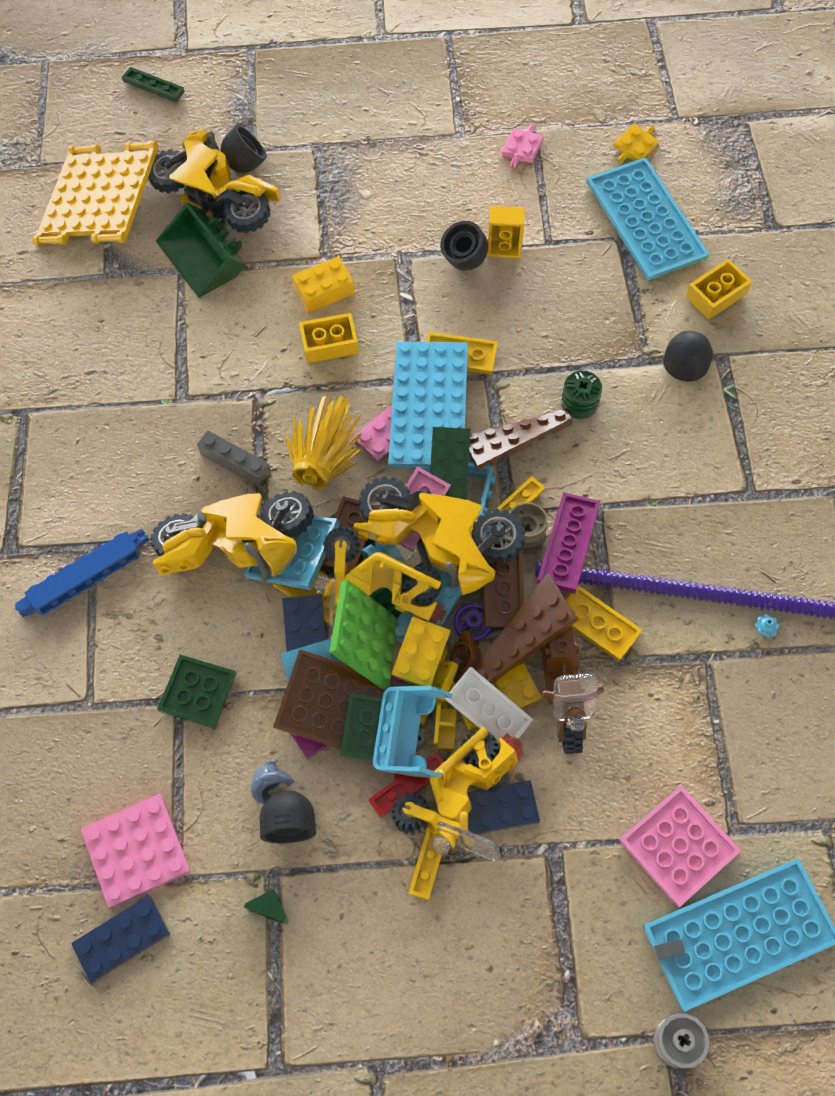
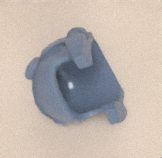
M275 761L265 762V765L258 768L253 775L251 793L259 804H265L271 797L268 792L276 788L280 783L291 786L295 782L289 774L283 772L275 765Z

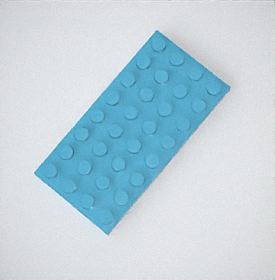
M646 157L587 178V185L647 281L709 258L710 254Z
M397 341L389 467L416 468L418 466L420 468H430L433 427L465 428L468 343Z
M799 858L642 926L655 955L654 946L682 940L685 954L659 960L682 1013L835 945V926Z

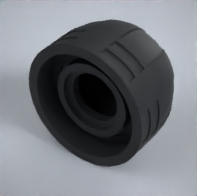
M235 125L222 140L221 152L225 155L230 169L235 172L246 173L253 171L267 158L266 151L261 143L241 125Z
M459 221L451 225L444 232L440 243L441 252L447 261L455 268L464 271L479 267L484 262L489 249L485 234L476 223L471 221Z
M691 330L677 334L668 343L664 354L663 363L667 372L672 377L687 382L696 381L704 377L709 370L713 358V350L709 339L702 333Z
M280 791L272 795L263 805L259 818L260 839L262 841L286 844L305 841L316 835L314 808L304 795L296 791Z

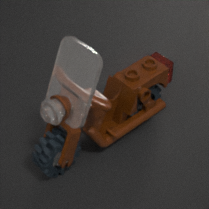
M571 625L540 648L546 690L541 692V696L544 699H548L549 704L553 706L554 719L558 720V742H562L565 754L583 752V740H586L587 718L595 715L597 695L604 692V687L598 685V678L595 674L578 673L580 669V656L576 655H579L578 643H574Z

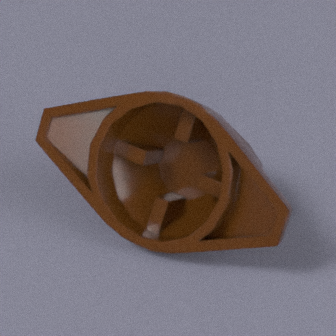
M464 630L451 651L450 662L453 661L459 665L453 683H457L469 667L474 668L481 659L479 641L473 640L469 631Z

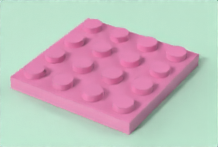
M679 786L619 839V842L678 908L741 852L739 847L682 786Z
M161 794L81 829L109 909L191 872Z

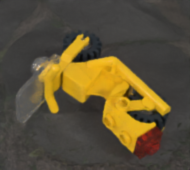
M345 527L335 528L326 535L323 549L326 552V556L335 562V577L329 579L327 575H324L323 578L319 576L315 588H317L316 593L319 594L321 592L325 597L330 596L329 639H332L340 585L344 580H349L366 593L367 596H370L376 589L388 588L392 592V604L396 605V610L403 613L409 611L414 614L413 617L423 621L426 619L434 624H437L438 620L442 622L447 612L444 610L445 604L437 600L428 605L412 602L413 599L420 603H427L439 595L442 588V580L436 570L429 566L414 568L383 552H376L347 574L348 562L355 559L360 552L361 542L359 541V536L356 535L355 531ZM402 573L408 575L405 582L406 591L401 594Z
M482 727L478 732L476 730L473 731L474 735L472 736L470 733L467 734L468 739L464 738L462 740L463 744H461V747L435 770V772L442 773L441 778L430 777L439 814L430 811L424 797L422 798L420 794L416 796L415 792H411V796H408V793H404V798L401 796L397 797L399 802H393L394 807H391V816L398 830L401 832L403 830L404 834L408 835V832H410L411 835H415L416 830H418V833H421V828L439 833L437 837L434 836L432 838L434 841L432 846L440 855L442 853L447 855L450 848L454 849L457 846L490 860L499 861L501 855L495 842L469 832L468 813L471 811L472 806L467 796V791L470 785L487 790L492 785L497 784L501 777L507 771L512 770L518 760L524 756L523 744L517 737L512 738L506 733L499 739L501 747L499 750L495 736Z

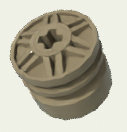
M523 502L515 505L509 513L516 514L517 519L522 521L525 528V542L522 553L535 552L543 546L546 540L548 516L545 510L537 504ZM512 531L508 532L506 536L513 538Z

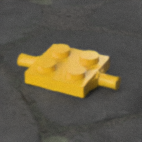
M633 123L619 137L613 146L622 154L617 159L618 163L623 164L626 159L637 161L645 158L658 146L659 140L651 135L655 131L653 125L643 130Z

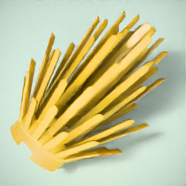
M325 395V397L321 398L312 434L311 429L315 407L311 404L304 445L302 420L299 421L297 428L296 418L293 416L294 432L293 439L291 438V445L289 438L285 436L293 464L292 477L302 486L305 483L313 486V490H323L327 487L329 481L344 474L347 469L357 464V462H353L342 468L362 450L358 449V447L354 448L344 457L351 446L359 439L361 433H358L344 449L356 430L355 425L360 416L355 418L348 432L345 431L353 413L348 414L342 426L349 405H347L349 399L345 398L342 403L343 396H339L334 411V402L332 398L330 399L322 420L327 397Z

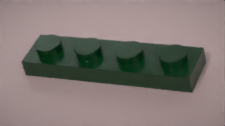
M129 67L122 76L123 82L176 103L185 92L182 86L133 67Z

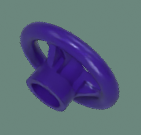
M467 603L457 610L454 616V627L459 636L464 629L469 627L477 628L482 632L479 635H472L473 640H482L490 634L492 628L484 627L481 624L482 617L478 613V609L484 613L482 604ZM472 609L466 616V622L460 624V617L463 612ZM475 618L477 623L472 624L470 620Z

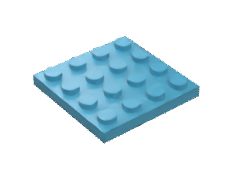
M314 516L312 524L307 527L308 530L306 532L300 533L298 537H292L296 541L297 552L288 567L280 575H275L274 577L271 575L269 568V578L265 582L311 590L326 556V552L323 549L325 537L331 530L338 528L340 522L334 518ZM259 566L247 567L244 575L248 579L262 581Z

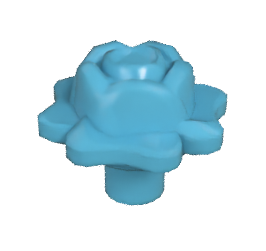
M767 614L763 617L759 616L755 624V628L758 629L757 633L763 634L767 638L770 635L775 636L779 628L776 618H772Z

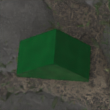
M274 889L244 905L247 911L286 925L288 923V918Z

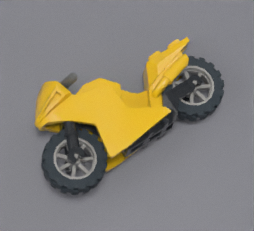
M200 129L191 133L182 143L184 149L182 152L169 149L166 152L161 151L160 154H156L148 177L155 190L158 189L162 193H171V191L177 192L179 191L178 189H183L184 193L179 197L181 202L192 204L202 209L206 214L213 215L214 218H226L233 230L236 229L237 232L249 233V231L255 232L258 228L261 229L264 226L263 224L268 222V217L271 215L268 202H280L281 200L278 188L272 184L265 183L260 178L246 175L229 182L231 180L230 167L225 155L219 151L213 131H203Z
M387 477L373 479V482L367 483L365 485L366 488L362 489L360 493L359 507L362 517L367 523H354L353 528L356 535L364 540L368 538L375 540L381 545L389 544L395 546L413 531L417 532L421 536L431 565L439 570L448 572L451 576L448 587L453 589L460 584L459 591L462 595L474 592L494 580L496 572L488 565L486 560L490 563H493V561L497 562V564H501L503 561L509 562L513 557L516 558L524 547L525 528L520 519H517L516 514H511L505 509L503 511L494 509L491 512L489 510L483 516H479L482 511L480 504L446 495L431 494V491L428 490L426 493L416 491L410 494L408 487H405L402 481H397L393 477L391 479ZM375 497L379 500V502L372 503ZM372 507H380L379 510L372 509ZM486 529L489 530L490 533L484 536ZM512 531L513 538L505 536V534ZM505 541L511 542L510 544L505 546Z
M285 491L283 494H276L273 499L270 498L267 501V504L262 508L263 512L260 513L261 520L257 518L262 496L259 493L246 494L207 505L194 517L192 515L188 516L185 513H182V515L174 514L173 517L169 516L165 518L166 520L159 522V526L153 529L151 545L157 555L160 556L153 561V565L160 575L199 568L211 553L213 547L216 546L225 552L228 559L240 568L259 566L261 569V580L265 582L269 578V568L271 575L274 577L275 575H280L292 561L297 552V544L292 537L300 536V533L306 532L308 530L307 527L311 526L312 519H314L313 508L304 494L300 492L298 494L296 491H291V493Z

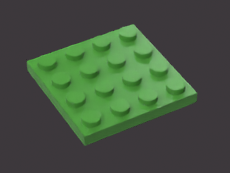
M349 580L342 581L330 653L381 689L389 688L396 642L395 628L398 625V618L370 596H367L366 593Z

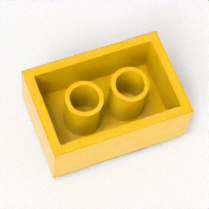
M490 206L489 249L487 256L521 258L525 208Z
M339 256L292 275L294 289L308 313L355 294L354 281Z
M727 259L689 284L686 298L710 320L747 295L752 280Z
M351 313L299 322L307 364L359 354L358 341Z
M412 617L394 665L392 677L416 686H432L451 630Z

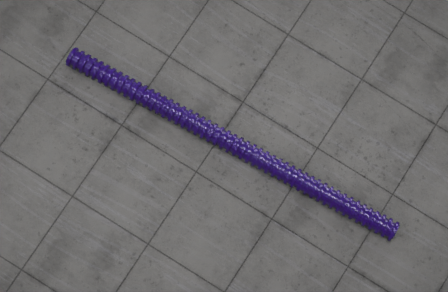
M539 560L536 562L535 577L537 578L542 566ZM586 567V569L582 568L579 584L581 582H584V584L590 583V585L596 584V586L600 584L602 587L607 585L608 588L614 586L615 589L620 587V589L626 588V590L632 589V591L638 590V592L643 590L644 593L650 591L651 594L656 592L658 595L662 593V595L681 596V598L686 596L687 599L693 597V600L699 598L700 601L705 599L707 602L711 600V602L730 603V605L735 603L736 606L742 604L743 607L748 605L750 608L754 606V608L773 609V611L778 609L779 612L785 610L786 613L791 611L792 614L797 612L800 615L803 613L804 615L810 614V616L816 615V617L822 616L826 618L828 616L829 619L835 618V602L832 601L829 603L822 600L816 601V599L810 600V598L804 600L803 597L798 599L797 596L792 598L790 595L785 597V595L779 596V594L773 595L766 592L761 594L760 591L754 593V590L748 592L747 589L742 591V589L723 588V586L718 588L717 585L711 587L710 584L705 586L704 583L699 585V583H686V581L680 582V580L675 582L674 579L668 581V578L662 580L661 577L656 579L654 576L652 578L650 576L644 577L643 575L637 576V574L633 576L631 573L625 575V572L619 574L618 571L613 573V571L607 572V570L601 571V569L595 570V568L590 570L589 567Z

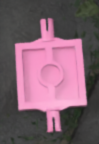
M530 124L527 131L513 128L502 149V156L512 159L510 167L513 169L516 168L519 161L533 163L543 143L544 135L533 133L536 129L534 124Z

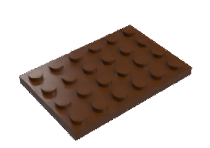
M299 650L273 728L341 750L350 693L383 698L386 689H381L346 664ZM390 679V687L410 686Z

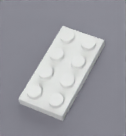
M469 667L449 692L453 694L452 698H444L478 728L484 727L491 735L493 734L499 745L500 738L506 743L510 742L514 745L533 721L528 714L472 667Z

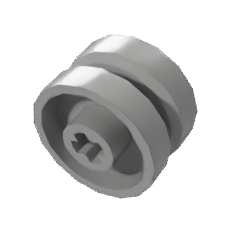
M675 1014L663 1019L655 1029L653 1036L654 1048L658 1057L666 1065L673 1068H692L700 1064L707 1056L709 1035L704 1025L697 1018L688 1014ZM678 1037H681L683 1039L682 1046L679 1045L680 1041L678 1040Z

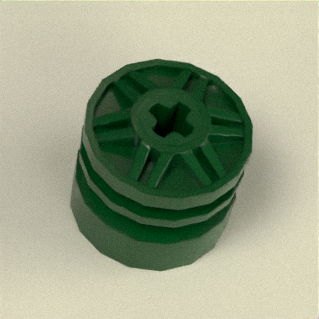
M579 370L571 373L564 382L561 398L563 410L566 409L569 415L575 419H586L595 414L602 394V383L599 377L589 371Z

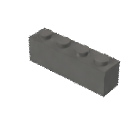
M208 430L197 443L202 456L260 488L271 476V470L267 462Z

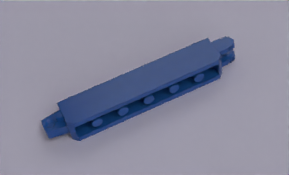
M140 529L131 534H128L126 531L116 535L114 539L99 545L94 551L84 554L79 560L66 565L59 572L49 575L39 584L32 585L24 592L26 596L17 601L15 610L19 611V614L23 617L37 612L39 615L49 613L138 559L140 555L138 549L149 541L143 529Z

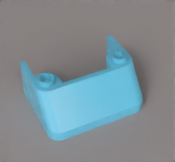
M433 686L387 688L383 694L373 756L374 767L377 770L415 777L441 778L442 773L426 769L427 763L425 758L415 754L421 715H427L433 711L436 698H452L453 694Z

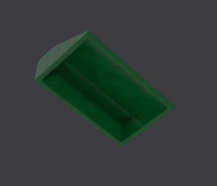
M186 203L157 238L156 243L197 297L200 298L236 278L246 264L237 254L242 247L241 240L236 242L235 238L228 241L225 239L229 235L227 229H224L225 220L223 219L219 222V217L210 220L202 209Z

